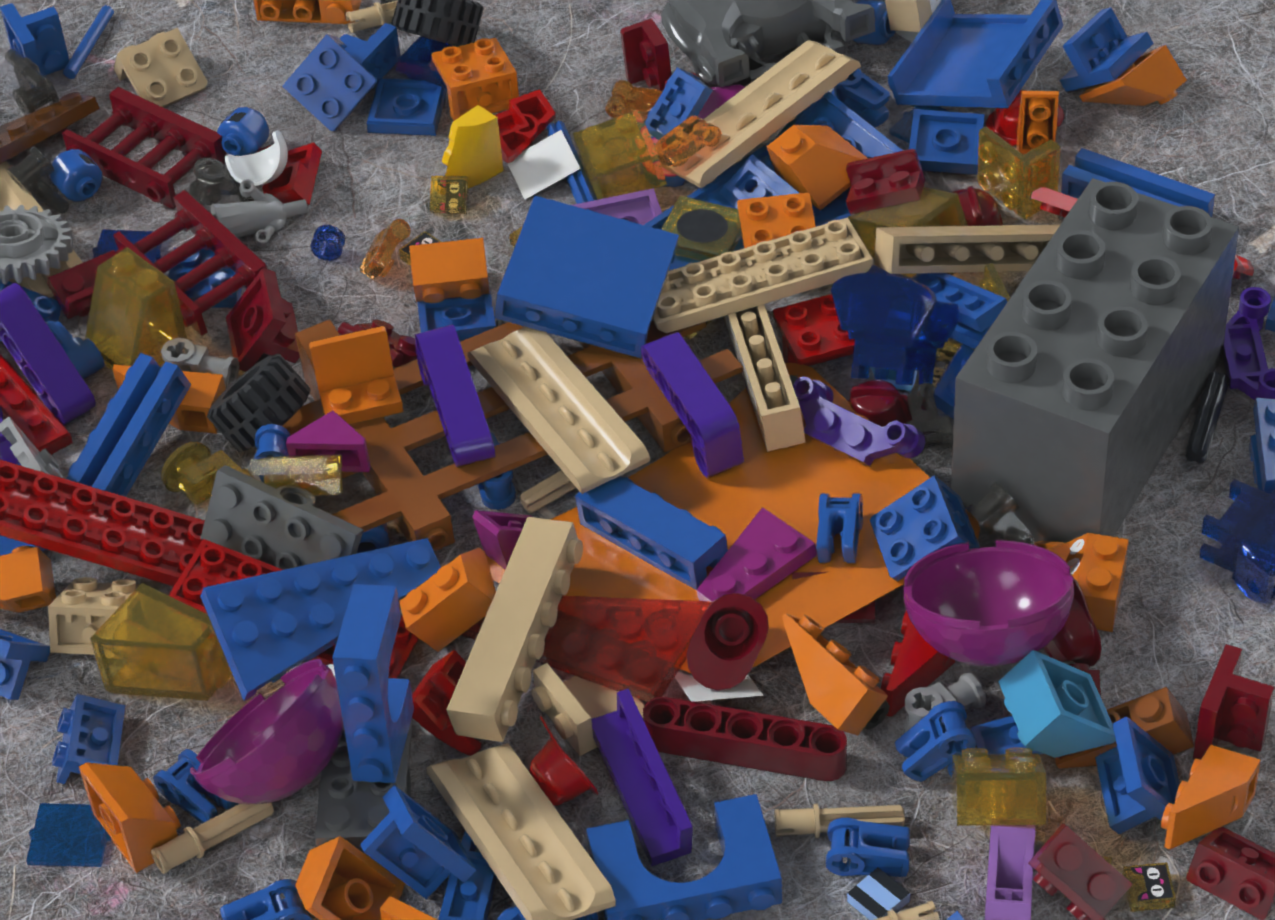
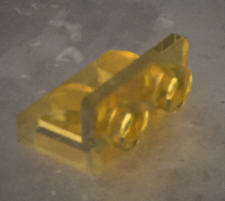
M341 455L279 456L250 459L251 475H263L264 483L277 489L287 485L297 486L308 490L314 496L339 495L343 492Z

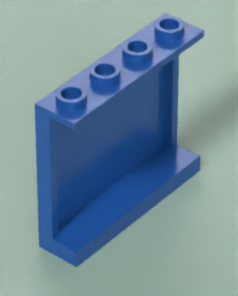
M942 0L887 76L889 88L893 92L896 104L1009 108L1064 26L1057 1L1040 0L1031 15L955 14L951 0Z
M534 195L497 293L494 318L642 358L641 346L646 344L647 334L670 265L675 259L679 235Z

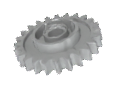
M8 205L4 207V210L0 212V279H2L3 284H6L10 279H15L18 283H22L24 277L36 280L37 273L49 275V268L60 269V261L69 260L68 253L73 251L71 228H68V222L61 221L60 214L51 216L50 209L38 212V206H34L29 210H25L23 205H20L16 210H12Z

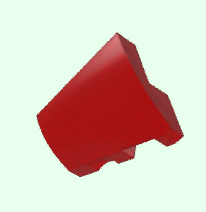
M540 89L509 100V110L495 115L498 117L502 160L506 163L513 162L548 124L556 118V112Z
M314 142L288 150L287 163L283 172L272 182L263 185V193L272 194L283 204L305 199L307 206L310 205L322 150ZM272 145L260 148L257 152L265 150Z
M453 650L431 666L413 692L414 712L412 718L439 740L464 754L472 756L480 750L481 742L471 737L456 735L447 713V707L466 664V661L457 651Z

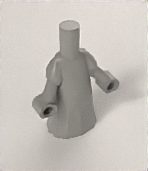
M244 179L239 187L240 193L243 197L251 196L255 201L226 204L212 203L211 214L237 238L256 233L255 243L260 248L266 247L272 234L283 228L287 217L308 213L305 199L283 204L272 194L261 192L254 185L253 181L249 179Z

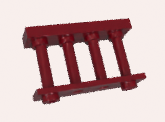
M117 87L109 94L113 115L84 138L69 130L62 133L66 151L79 149L86 152L99 166L102 176L171 209L176 207L173 199L176 196L174 184L199 162H205L218 169L226 163L225 156L227 154L221 144L222 136L218 132L120 87ZM121 125L134 129L133 132L111 150L99 145ZM147 137L160 141L157 146L138 162L125 157ZM172 150H179L187 154L164 175L152 170Z
M184 190L173 197L178 211L175 213V218L138 242L132 244L120 231L115 233L113 236L118 247L115 255L126 270L131 268L175 310L178 319L185 327L192 326L203 336L208 331L202 313L242 287L248 288L262 268L267 269V265ZM182 230L185 232L190 230L195 235V237L154 263L145 256L146 253ZM202 249L206 251L211 249L215 253V256L174 282L164 274ZM223 267L225 269L231 268L236 273L195 301H192L184 293Z

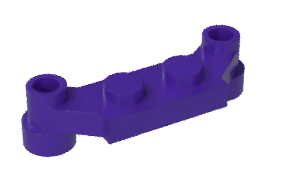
M1250 287L1242 291L1239 310L1226 324L1222 356L1226 374L1229 377L1230 389H1239L1253 400H1256V398L1275 399V368L1268 369L1259 332L1263 328L1264 317L1269 313L1271 296L1266 290L1258 287Z
M805 376L798 378L794 382L793 388L806 422L804 433L869 466L874 459L893 453L909 459L918 456L923 451L925 446L924 434L913 425L892 421L886 426L881 427L834 404L833 391L823 382L812 380Z

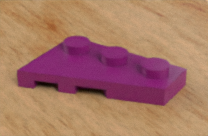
M762 507L696 590L699 602L708 608L715 599L732 593H740L756 599L817 555L816 545L813 541Z

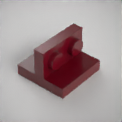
M262 268L226 316L233 357L239 360V370L244 372L252 368L263 353L269 355L281 354L285 360L296 363L300 358L295 336L298 328L293 305L281 298L276 272Z
M1228 644L1224 647L1200 706L1193 760L1196 758L1202 759L1210 745L1217 746L1219 739L1230 742L1237 747L1249 748L1259 752L1263 748L1275 687L1238 676L1242 656L1241 648Z

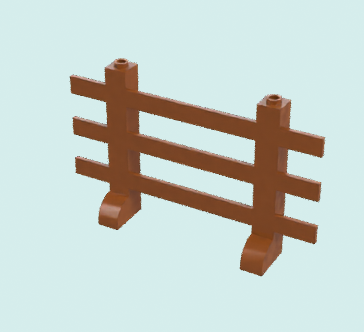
M330 319L295 333L305 383L311 388L310 394L315 401L303 405L283 425L288 430L290 436L324 416L309 344L313 341L340 336ZM652 321L647 334L646 344L675 332L685 337L706 328V322L665 333L658 330L654 321ZM507 322L461 341L460 344L468 367L473 366L467 358L468 352L488 343L501 340L510 333L525 326ZM583 342L579 343L584 349L567 356L585 377L602 371L619 393L606 399L608 404L624 422L637 417L664 452L686 445L692 441L691 434L649 374L643 358H637ZM729 349L699 360L715 384L743 372V366ZM417 359L393 369L400 395L424 386ZM492 387L477 393L486 419L510 409ZM437 410L393 428H390L384 417L349 424L366 440L371 467L370 472H363V474L377 493V496L332 515L363 529V532L394 520L408 542L428 538L433 551H437L455 543L451 515L440 501L441 499L548 455V453L533 435L527 432L494 446L495 457L459 467H456L455 463L423 476L408 454V451L445 436ZM292 471L299 486L309 492L358 473L346 471Z

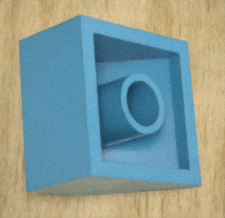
M1032 650L998 681L1005 697L1004 704L1012 714L1019 730L1017 733L1018 738L1029 750L1039 751L1056 758L1112 744L1116 741L1112 721L1091 674Z

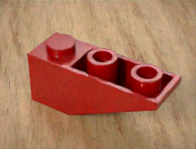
M907 611L904 614L901 634L904 635L903 641H896L892 650L891 666H894L892 674H884L880 688L888 695L886 701L890 708L886 716L889 717L895 715L905 706V698L910 691L919 687L929 686L956 661L939 653L922 638L910 621Z

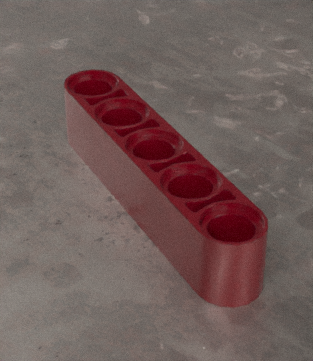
M670 697L653 698L643 708V720L660 753L820 781L837 780L847 770V737L844 731L838 730L833 725Z

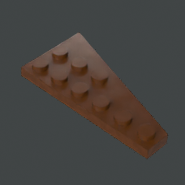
M79 92L69 93L61 97L59 102L1 125L0 164L99 110L96 97L80 95Z

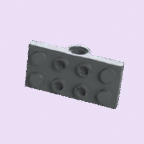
M224 465L216 473L200 539H206L285 570L357 554L363 529L314 507L315 496L306 489L289 485L276 489Z
M412 719L395 783L353 781L343 727L339 745L328 765L321 771L315 830L316 847L341 836L356 848L362 849L360 844L390 812L382 798L389 789L395 785L411 797L409 765Z

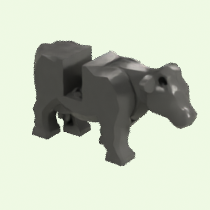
M669 0L661 13L662 24L672 41L692 61L696 76L703 82L711 85L718 84L719 87L733 83L744 87L748 86L775 65L763 62L759 56L780 54L791 48H798L808 40L818 42L839 54L845 55L844 44L838 40L831 39V29L841 32L845 42L875 32L874 8L869 4H857L852 0Z

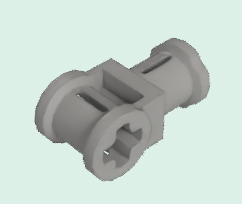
M185 338L171 339L162 346L161 354L163 360L178 365L181 371L223 375L226 389L237 380L239 360L236 357L225 359L210 356L208 347L195 345Z
M965 673L959 677L958 682L946 688L939 681L929 687H919L910 691L905 698V709L908 716L904 721V733L924 718L934 706L940 703L957 701L964 705L965 710L971 707L980 708L984 706L986 695L979 680L972 673Z

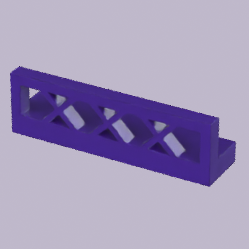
M629 688L617 692V711L591 719L593 739L652 867L692 853L693 826Z

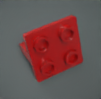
M841 291L773 310V318L782 334L783 359L785 363L811 366L858 353L860 348L869 345V338L845 294Z

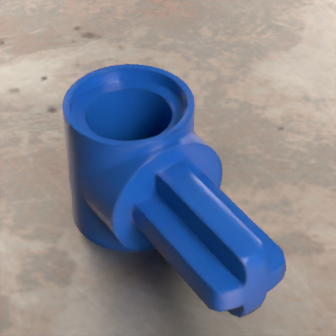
M49 321L47 323L83 379L105 367L100 351L90 339L87 338L83 341L79 337L73 338L61 322Z

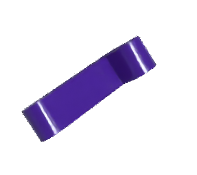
M13 283L1 290L0 339L42 402L60 423L65 426L96 406L95 398L23 288L19 284Z
M454 325L415 334L416 356L424 385L430 387L456 467L495 457L491 433Z
M678 332L642 345L641 354L649 374L691 434L694 456L702 474L708 478L743 464L741 431L737 417L683 337Z

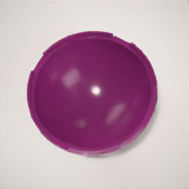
M996 540V547L969 549V542L942 548L917 561L908 570L904 579L906 611L910 621L922 638L939 653L956 661L977 666H1000L1022 660L1032 650L1038 652L1043 649L1062 630L1069 617L1074 599L1073 577L1070 574L1069 565L1061 557L1047 549L1016 541Z
M320 659L310 660L280 677L284 685L267 698L259 693L212 736L198 753L196 758L201 763L198 770L196 771L194 767L190 768V773L195 777V780L206 791L226 801L247 805L278 801L291 796L311 783L328 765L343 733L344 725L336 677L332 670Z

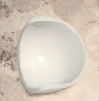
M280 131L272 133L275 143L265 150L243 156L231 154L225 156L227 168L237 182L241 184L244 179H249L253 181L255 186H260L272 182L281 175L287 163L288 149Z

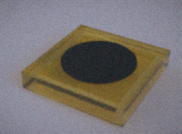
M679 196L662 227V230L679 235L675 255L699 261L717 257L726 252H733L742 235L738 209L684 196Z

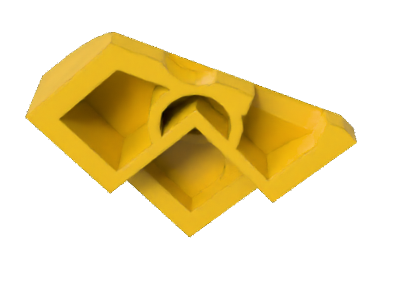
M477 105L452 122L448 136L449 144L442 158V163L447 165L444 181H466V189H469L504 171L498 117ZM438 182L435 184V192L440 196H445L447 189L442 188Z

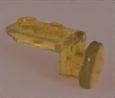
M189 442L177 448L167 458L161 471V481L166 489L171 492L184 491L196 506L211 497L217 470L224 465L252 478L254 477L247 469L242 470L222 450L211 455L210 449L200 442Z

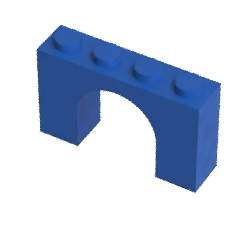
M353 584L332 657L353 781L396 782L414 712L410 679L388 678L392 649L401 620L397 586Z
M757 794L714 802L715 827L723 858L710 874L691 882H669L652 875L639 859L629 820L587 828L589 856L611 885L616 900V906L603 910L605 920L721 919L729 914L748 910H765L772 905L781 904L782 877Z

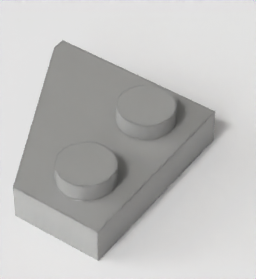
M7 417L0 423V433L12 444L10 449L21 466L64 478L57 469L59 465L54 457L46 449L40 452L10 417Z

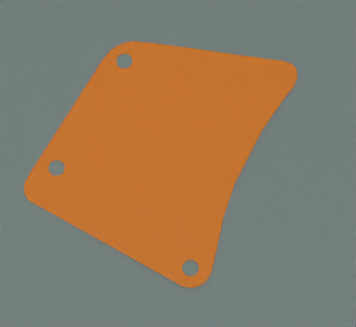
M785 363L789 376L797 378L805 376L812 380L823 382L832 389L834 404L867 419L865 416L856 413L851 408L850 402L812 367L804 364ZM745 388L729 403L740 426L744 457L743 464L706 478L698 467L691 441L686 445L671 450L662 458L628 478L646 491L658 494L664 501L673 506L687 510L693 517L707 525L719 528L726 535L728 550L762 507L813 541L816 545L820 494L829 493L830 497L851 498L853 493L862 494L863 526L859 534L856 563L844 562L841 536L838 533L834 536L833 542L835 552L832 553L831 560L828 563H819L818 556L816 555L794 571L827 573L793 580L791 573L755 599L764 608L768 615L769 623L766 641L753 664V667L791 647L782 621V616L785 613L798 618H802L805 614L817 621L823 628H826L904 585L905 577L899 581H895L890 577L871 526L870 518L930 477L910 458H904L897 453L876 458L869 466L805 433L806 443L767 451L747 388ZM801 411L802 422H803V429H804L805 426H806V422H805V420H804V417H803V414H802V411ZM577 507L552 518L551 520L573 522L577 537L583 544L581 560L573 567L570 574V587L567 594L562 595L557 607L558 612L667 664L691 673L688 669L686 654L690 640L707 609L706 606L699 602L697 591L581 525ZM966 511L975 536L978 539L980 533L979 523ZM486 555L492 580L500 584L505 569ZM710 566L706 567L707 576L713 570Z

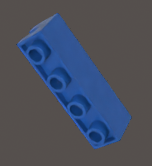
M1081 148L1075 156V166L1068 165L1062 173L1061 193L1077 199L1081 196L1091 179L1094 178L1103 182H1121L1132 187L1136 193L1179 207H1197L1207 212L1210 217L1213 215L1215 194Z
M918 273L900 285L904 297L919 304L911 312L931 317L930 329L973 349H976L1007 304L1006 298L947 273Z
M143 353L139 354L135 363L127 370L125 380L116 395L108 402L106 412L96 429L90 433L87 444L77 461L71 465L66 479L121 496H127L191 386V383L178 365L165 361L164 365L160 367L153 357Z
M619 476L583 494L579 492L575 495L581 525L695 590L698 589L707 577L706 567L710 566L714 569L728 551L726 535L719 528L707 525L693 517L687 510L673 506L664 501L658 494L650 493L637 486L627 477Z

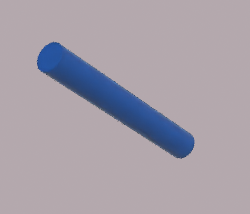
M105 5L101 8L64 68L63 74L68 79L76 77L112 18L114 10L110 6Z

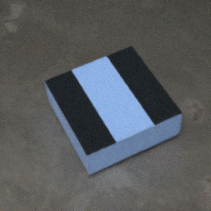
M877 867L847 893V902L867 919L874 920L887 916L888 910L893 909L895 913L900 911L910 902V892Z

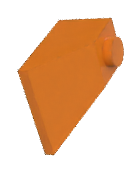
M1164 45L1142 54L1116 80L1093 85L1079 97L1082 102L1145 106L1158 101L1159 105H1162L1178 95L1176 89L1185 83L1187 79L1167 46Z
M793 125L766 146L775 173L799 193H809L811 203L820 211L851 187L846 171L847 164L868 159L827 125Z
M341 836L309 850L295 884L305 909L319 920H382L381 906L389 896L399 900L405 886L403 881Z

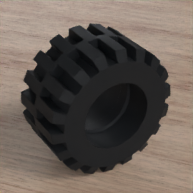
M398 0L391 24L398 30L458 47L475 42L484 7L472 0Z
M281 354L268 356L246 371L216 399L208 412L207 418L238 452L250 450L256 447L255 434L257 430L267 424L283 426L306 402L311 388Z

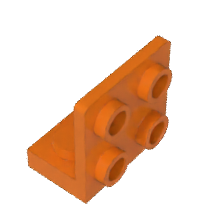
M482 38L474 43L458 47L449 46L431 54L432 61L447 86L450 116L453 121L477 105L490 113L508 110L509 100L519 97L517 72L496 38Z
M809 193L750 198L737 201L744 248L756 245L759 242L784 237L796 231H804L816 227Z
M384 326L310 342L309 347L324 415L333 410L348 424L404 412L394 375L387 332Z

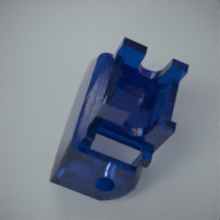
M858 273L844 276L837 280L831 288V293L841 330L848 331L849 339H855L851 378L868 379L870 367H875L874 379L888 380L889 369L897 370L895 384L913 385L914 373L919 371L918 385L932 386L936 349H943L945 342H948L959 320L958 304L937 301L935 293L926 285L900 276Z
M1234 479L1230 483L1229 498L1233 499L1234 502L1220 520L1206 515L1202 523V534L1215 539L1222 546L1218 549L1204 543L1200 548V558L1233 572L1232 579L1235 581V584L1251 600L1270 604L1275 599L1273 580L1275 576V489L1269 494Z

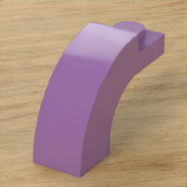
M1004 816L991 817L985 920H1031L1033 868L1028 862L1034 857L1036 819Z

